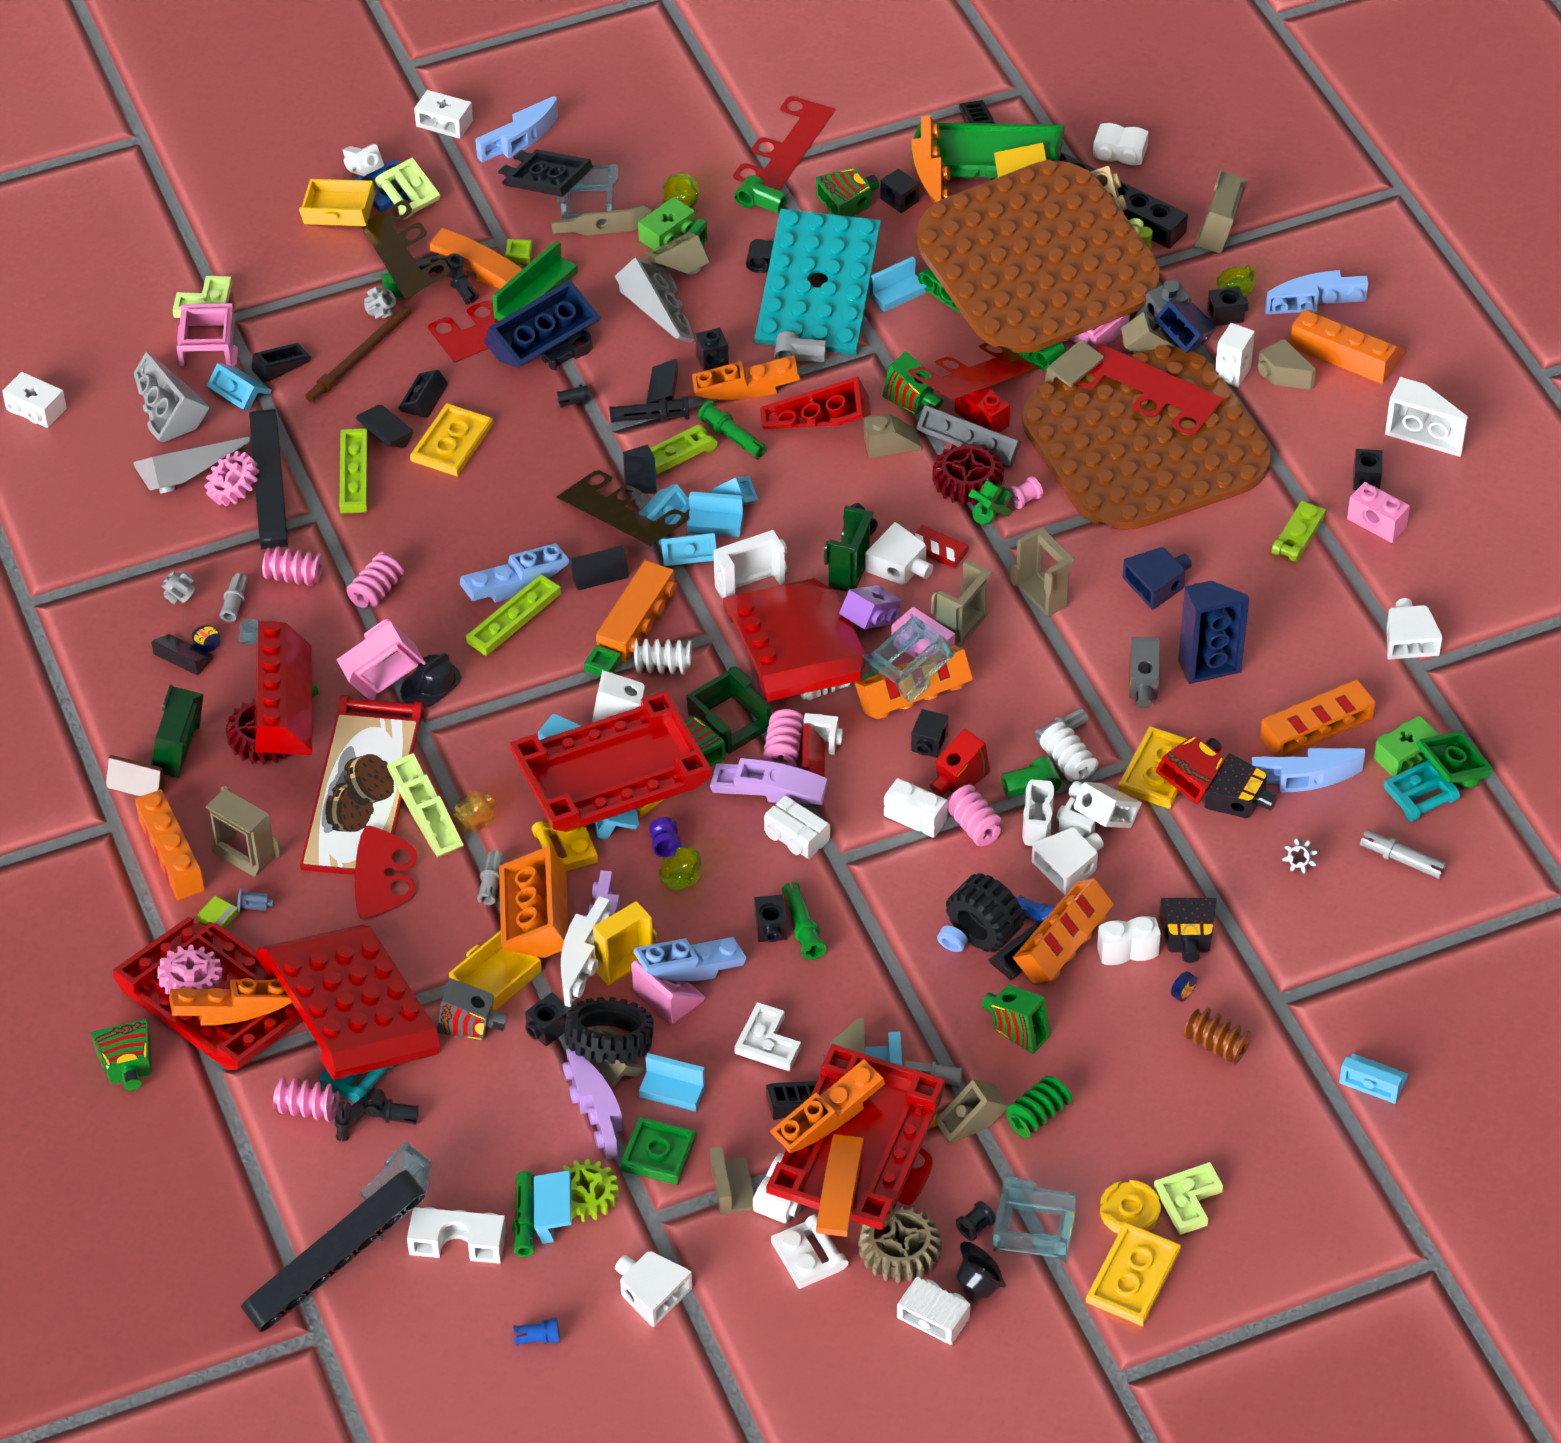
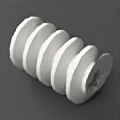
M636 638L634 664L637 673H642L644 666H646L648 673L651 674L655 666H657L659 674H664L668 666L670 674H675L677 667H679L681 675H685L688 667H691L692 640L688 641L686 648H683L681 640H677L675 647H672L670 639L666 640L664 647H661L659 639H656L653 647H650L648 639H644L642 646H639Z
M1058 722L1045 730L1041 736L1040 745L1048 756L1052 758L1059 770L1064 773L1068 781H1082L1095 772L1099 762L1096 758L1092 757L1093 755L1089 750H1086L1087 747L1084 743L1080 742V738L1074 735L1075 732L1072 728H1066L1064 722Z

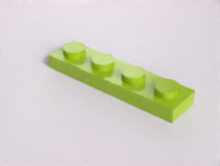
M367 428L341 430L340 514L367 512Z
M540 574L466 635L467 644L488 656L561 595V587Z

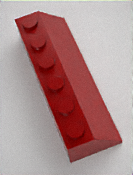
M258 621L256 641L255 752L312 755V646L285 622Z

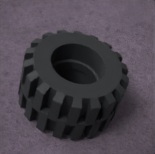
M982 873L971 875L946 901V912L954 927L961 930L967 936L968 942L973 946L986 952L999 951L1023 927V922L1025 921L1022 913L1023 909L1011 891L1000 881L995 880L989 875L985 876Z

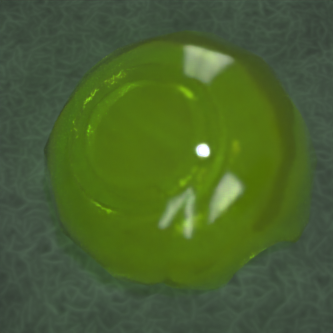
M678 172L670 175L662 186L664 190L663 204L675 197L692 208L700 196L698 182L687 173Z
M1249 265L1245 268H1228L1216 278L1218 288L1239 286L1242 296H1246L1251 293L1255 286L1254 270Z
M679 847L676 849L674 857L670 859L664 857L661 868L658 871L661 882L665 886L677 891L685 890L695 885L702 876L699 852L690 847Z

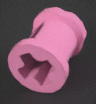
M1033 476L1028 477L1025 483L1017 487L1011 486L1008 488V490L1014 493L1010 501L1017 509L1023 508L1025 503L1032 499L1042 498L1043 495L1041 484Z

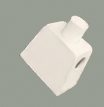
M896 522L865 552L866 572L902 585L906 584L915 574L927 579L933 571V565L926 562L925 543Z
M1408 598L1398 600L1396 608H1391L1388 612L1386 627L1387 659L1439 656L1442 635L1429 608L1425 605L1413 606L1412 601Z
M602 670L592 722L641 707L645 685L641 682Z
M1075 781L1069 788V796L1076 799L1073 805L1074 809L1105 827L1131 828L1142 803L1102 783H1081Z
M1069 828L1033 843L1031 862L1066 895L1076 882L1086 880L1096 871L1098 862L1097 851L1104 847V843L1097 833L1084 838L1076 829Z
M652 1251L646 1252L637 1262L624 1255L615 1266V1270L623 1275L620 1280L623 1298L652 1327H655L692 1290V1272Z

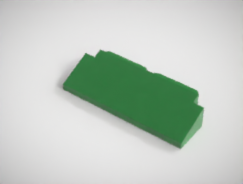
M921 122L913 139L921 138ZM934 122L940 128V139H937V146H939L940 157L944 165L949 167L950 177L998 178L995 152L1038 143L1044 144L1046 160H1060L1065 132L1064 125Z

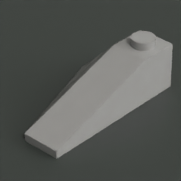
M635 257L615 275L619 283L618 288L620 292L673 337L689 343L695 340L688 319L680 311L684 306L682 301L676 299L675 294L678 292V289L666 266Z
M146 352L133 374L138 392L145 400L143 410L150 418L147 423L149 430L162 443L196 430L205 419L210 407L194 390L151 353Z
M244 437L163 454L133 463L149 490L159 489L160 494L175 491V485L188 481L217 463L219 459L225 458L228 453L231 454L250 442V438Z

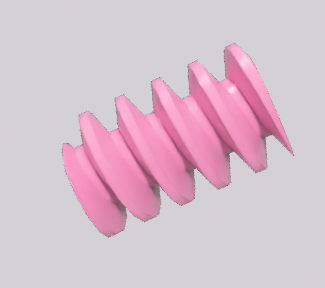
M279 546L275 548L273 553H271L268 547L263 559V576L265 579H272L274 577L276 581L284 579L287 583H292L295 580L296 584H303L305 582L307 586H313L319 582L322 573V553H318L315 560H312V553L309 551L306 553L305 558H302L301 550H297L294 557H292L290 548H286L284 555H281V548Z
M379 552L372 559V562L353 580V583L347 587V595L360 608H366L368 605L375 607L379 604V600L385 597V593L391 590V586L396 585L398 579L404 576V571L391 555Z
M782 709L771 715L764 745L763 761L793 767L797 766L796 761L799 757L804 721L801 713L791 709Z
M964 785L948 797V812L954 816L957 823L967 832L977 846H987L999 837L1001 833L999 826L1001 818L999 815L994 814L995 811L992 807H988L987 801L982 799L981 794L975 792L976 789L973 785Z
M282 1075L275 1088L273 1109L276 1111L278 1108L281 1114H286L290 1111V1114L293 1116H298L301 1112L304 1118H309L313 1114L316 1120H321L325 1117L327 1122H332L338 1110L340 1093L339 1091L333 1093L331 1083H328L325 1090L321 1091L320 1081H317L313 1089H310L308 1079H305L302 1086L298 1087L297 1077H293L290 1085H287L286 1076Z

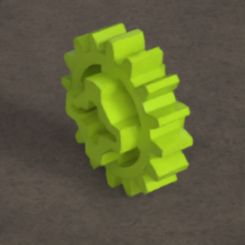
M586 1159L583 1165L574 1160L573 1168L564 1165L563 1171L569 1170L571 1173L572 1219L576 1215H580L581 1221L585 1222L587 1216L591 1215L594 1220H597V1213L601 1212L607 1215L608 1206L615 1207V1197H619L617 1176L612 1175L610 1167L602 1169L601 1161L596 1162L595 1165H590L589 1159Z

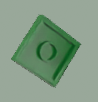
M638 1117L620 1162V1171L678 1185L695 1142L696 1131Z

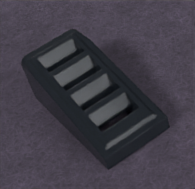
M983 100L959 104V109L965 123L995 124Z
M299 343L253 354L252 371L264 383L309 362L311 356Z
M817 1081L767 1084L766 1098L773 1120L786 1118L806 1100H803L802 1095L807 1094L808 1098H810ZM796 1096L797 1101H792L791 1097Z

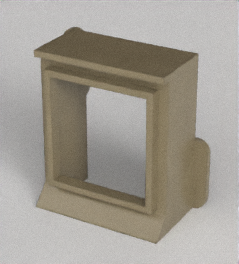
M1222 169L1219 170L1213 189L1215 191L1212 203L1210 202L1204 224L1199 228L1194 245L1195 248L1200 247L1219 254L1222 253L1249 181L1248 179L1223 172Z
M1041 527L1017 540V562L1011 564V583L1014 586H1018L1049 617L1070 605L1067 601L1069 568L1075 559ZM1043 548L1058 562L1057 565L1047 569L1046 573L1042 571Z
M967 559L963 562V583L960 587V598L957 599L941 590L935 591L931 598V614H936V622L955 633V645L961 647L988 615V612H986L987 578L992 571Z
M223 785L221 792L206 806L210 810L215 844L211 852L256 877L275 857L279 858L281 856L279 840L275 835H272L269 814L232 793L227 786ZM236 830L246 835L249 857L227 845L237 834Z

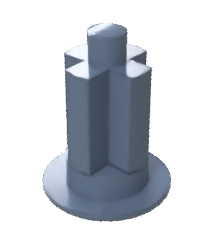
M242 887L239 890L237 898L238 913H240V908L266 911L267 906L272 907L274 905L273 899H268V894L242 892Z

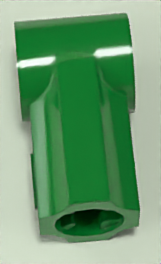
M749 175L734 193V198L740 206L745 208L757 205L780 213V209H785L788 194L767 187L759 177Z
M1040 757L1034 760L1029 767L1001 774L1006 797L1025 794L1030 780L1051 781L1054 786V792L1062 785L1053 760L1049 757Z

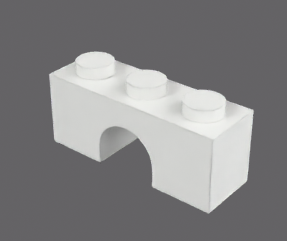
M415 1207L412 1211L407 1235L409 1255L440 1258L441 1249L447 1241L463 1239L468 1242L470 1261L500 1264L506 1237L505 1217L490 1212L482 1214L466 1212L464 1210L450 1211L439 1210L433 1207Z

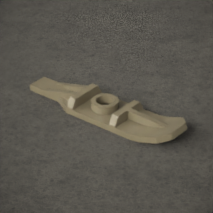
M641 205L622 210L584 212L578 217L562 221H552V234L576 232L588 236L638 230V221L650 214L651 209ZM599 219H606L603 223L598 222Z

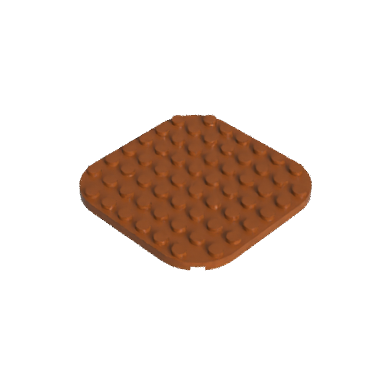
M1045 160L1034 163L939 200L923 213L917 226L916 241L922 258L974 332L989 345L998 348V346L1010 348L1015 353H1028L1045 349L1134 313L1145 306L1146 293L1157 288L1159 282V266L1154 254L1115 201L1089 170L1069 162Z
M1160 345L1154 350L1140 351L1128 356L1224 398L1193 435L1181 432L1171 425L1172 421L1182 411L1181 409L1167 403L1155 417L1141 414L1135 411L1132 405L1143 392L1105 375L1092 389H1086L1077 384L1069 387L1059 379L1054 383L1051 381L1046 382L1036 388L1028 396L1024 404L1023 427L1025 433L1074 507L1091 522L1098 525L1100 522L1113 525V529L1130 530L1146 527L1248 492L1262 482L1270 465L1271 452L1267 439L1224 379L1218 377L1219 373L1215 372L1216 368L1203 355L1193 351L1185 353L1179 347ZM1089 372L1080 382L1088 384L1093 382L1095 377ZM1144 400L1140 403V408L1150 412L1157 408V404L1152 400ZM1184 417L1180 419L1179 425L1184 429H1192L1195 427L1196 421L1190 417Z

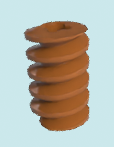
M1207 1008L1203 1013L1196 1009L1186 1023L1183 1036L1186 1039L1193 1038L1194 1043L1197 1045L1203 1044L1207 1051L1213 1050L1216 1056L1223 1055L1224 1060L1227 1062L1233 1061L1234 1064L1238 1063L1249 1046L1251 1031L1248 1030L1243 1036H1240V1025L1230 1030L1231 1020L1227 1019L1221 1025V1014L1218 1013L1210 1019V1008Z

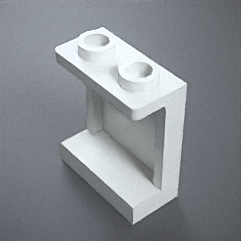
M774 530L714 550L715 588L722 600L725 597L735 595V588L770 576H774L779 585L785 584V573L788 572L785 562L787 547L784 540L779 539Z

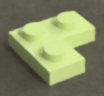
M206 276L202 293L177 292L173 306V316L180 318L181 304L228 303L232 288L231 277Z
M1209 1162L1155 1180L1154 1189L1178 1234L1182 1235L1208 1225V1218L1199 1200L1222 1193L1223 1185L1212 1164Z

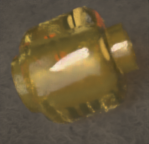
M473 790L455 803L454 808L456 812L453 816L464 831L478 832L495 819L496 815L493 808L496 806V803L487 792L482 795L479 791Z

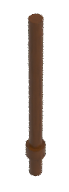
M407 306L399 309L329 374L321 376L317 380V384L306 393V399L309 402H313L323 392H328L335 386L336 380L411 313L410 309Z

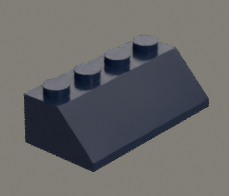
M568 280L488 328L484 342L500 362L520 368L600 321L601 317L573 282Z
M1214 581L1185 586L1178 661L1189 684L1241 673L1249 597L1247 594Z

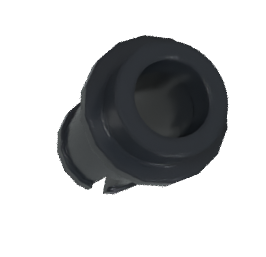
M579 384L577 388L557 391L560 408L582 402L585 405L587 404L586 401L591 400L588 385L582 386V384Z

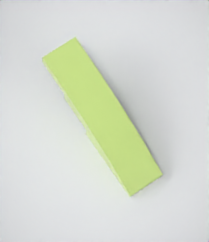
M414 753L388 763L387 768L404 802L437 858L464 846L440 795H436L427 774L424 775Z

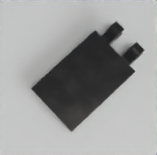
M538 149L532 154L520 150L513 158L521 161V164L517 168L504 165L498 170V174L506 176L502 181L506 186L563 197L593 168L590 159Z

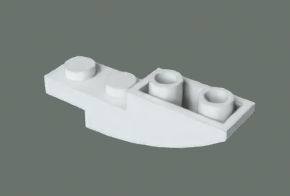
M599 896L587 917L575 914L568 928L561 955V978L565 1006L571 1007L576 997L580 998L582 996L586 980L589 975L593 976L597 970L598 959H596L593 926L613 915L610 911V900Z

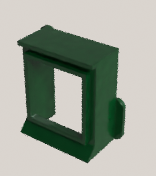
M845 505L841 542L835 540L826 541L824 547V565H828L830 588L846 592L849 589L857 588L865 570V552L870 548V521L874 512Z
M736 666L730 667L727 672L686 695L688 715L698 717L725 741V749L728 754L767 732L769 718L772 715L771 706L749 687L751 679ZM731 697L757 719L733 734L729 726L715 713L710 711Z
M173 685L169 686L162 710L164 714L155 737L154 755L150 765L161 767L164 775L179 778L194 730L200 728L204 694L174 687Z

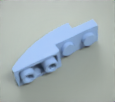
M555 96L516 112L512 114L513 122L475 138L477 158L481 162H485L503 153L509 159L518 151H524L542 138L557 120V98Z
M1340 270L1295 278L1267 292L1265 313H1299L1303 309L1316 312L1317 304L1366 301L1367 276L1341 277Z
M557 543L509 555L508 564L463 575L460 578V586L472 601L491 597L494 603L515 596L540 574L549 579L567 566L569 559Z
M1308 748L1307 757H1252L1251 765L1266 773V784H1279V792L1306 791L1339 783L1362 772L1365 749Z
M734 937L690 945L687 939L684 938L634 949V954L646 973L672 981L714 979L718 970L743 966L746 960L745 954Z

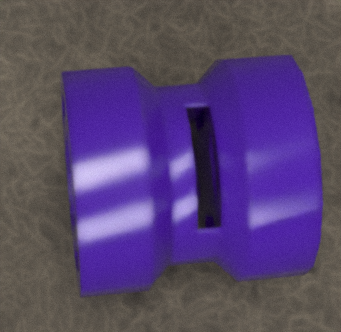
M663 817L654 820L650 824L649 832L650 837L653 839L654 853L659 857L676 855L681 850V841L677 835L678 827L676 821L672 818Z

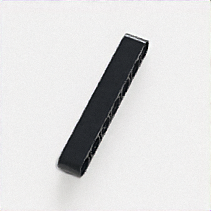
M276 409L249 412L252 454L253 460L258 464L256 468L259 469V473L254 476L258 479L255 482L261 550L268 547L270 549L277 546L280 548L288 547Z
M408 1170L398 1173L246 1299L241 1305V1309L259 1332L266 1331L421 1203L427 1195Z

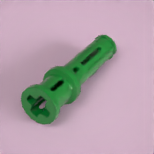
M709 400L701 406L697 415L699 420L702 422L706 421L713 426V430L716 433L728 436L755 459H760V456H764L767 446L736 424L730 413L720 410L713 400Z
M788 882L782 887V892L796 926L794 935L796 940L801 943L802 957L806 960L818 959L827 950L825 942L819 937V926L810 917L799 883L792 882L794 888L792 891Z

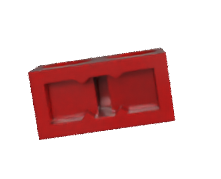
M986 387L955 399L954 411L965 420L998 433L1009 427L1010 403L990 388Z

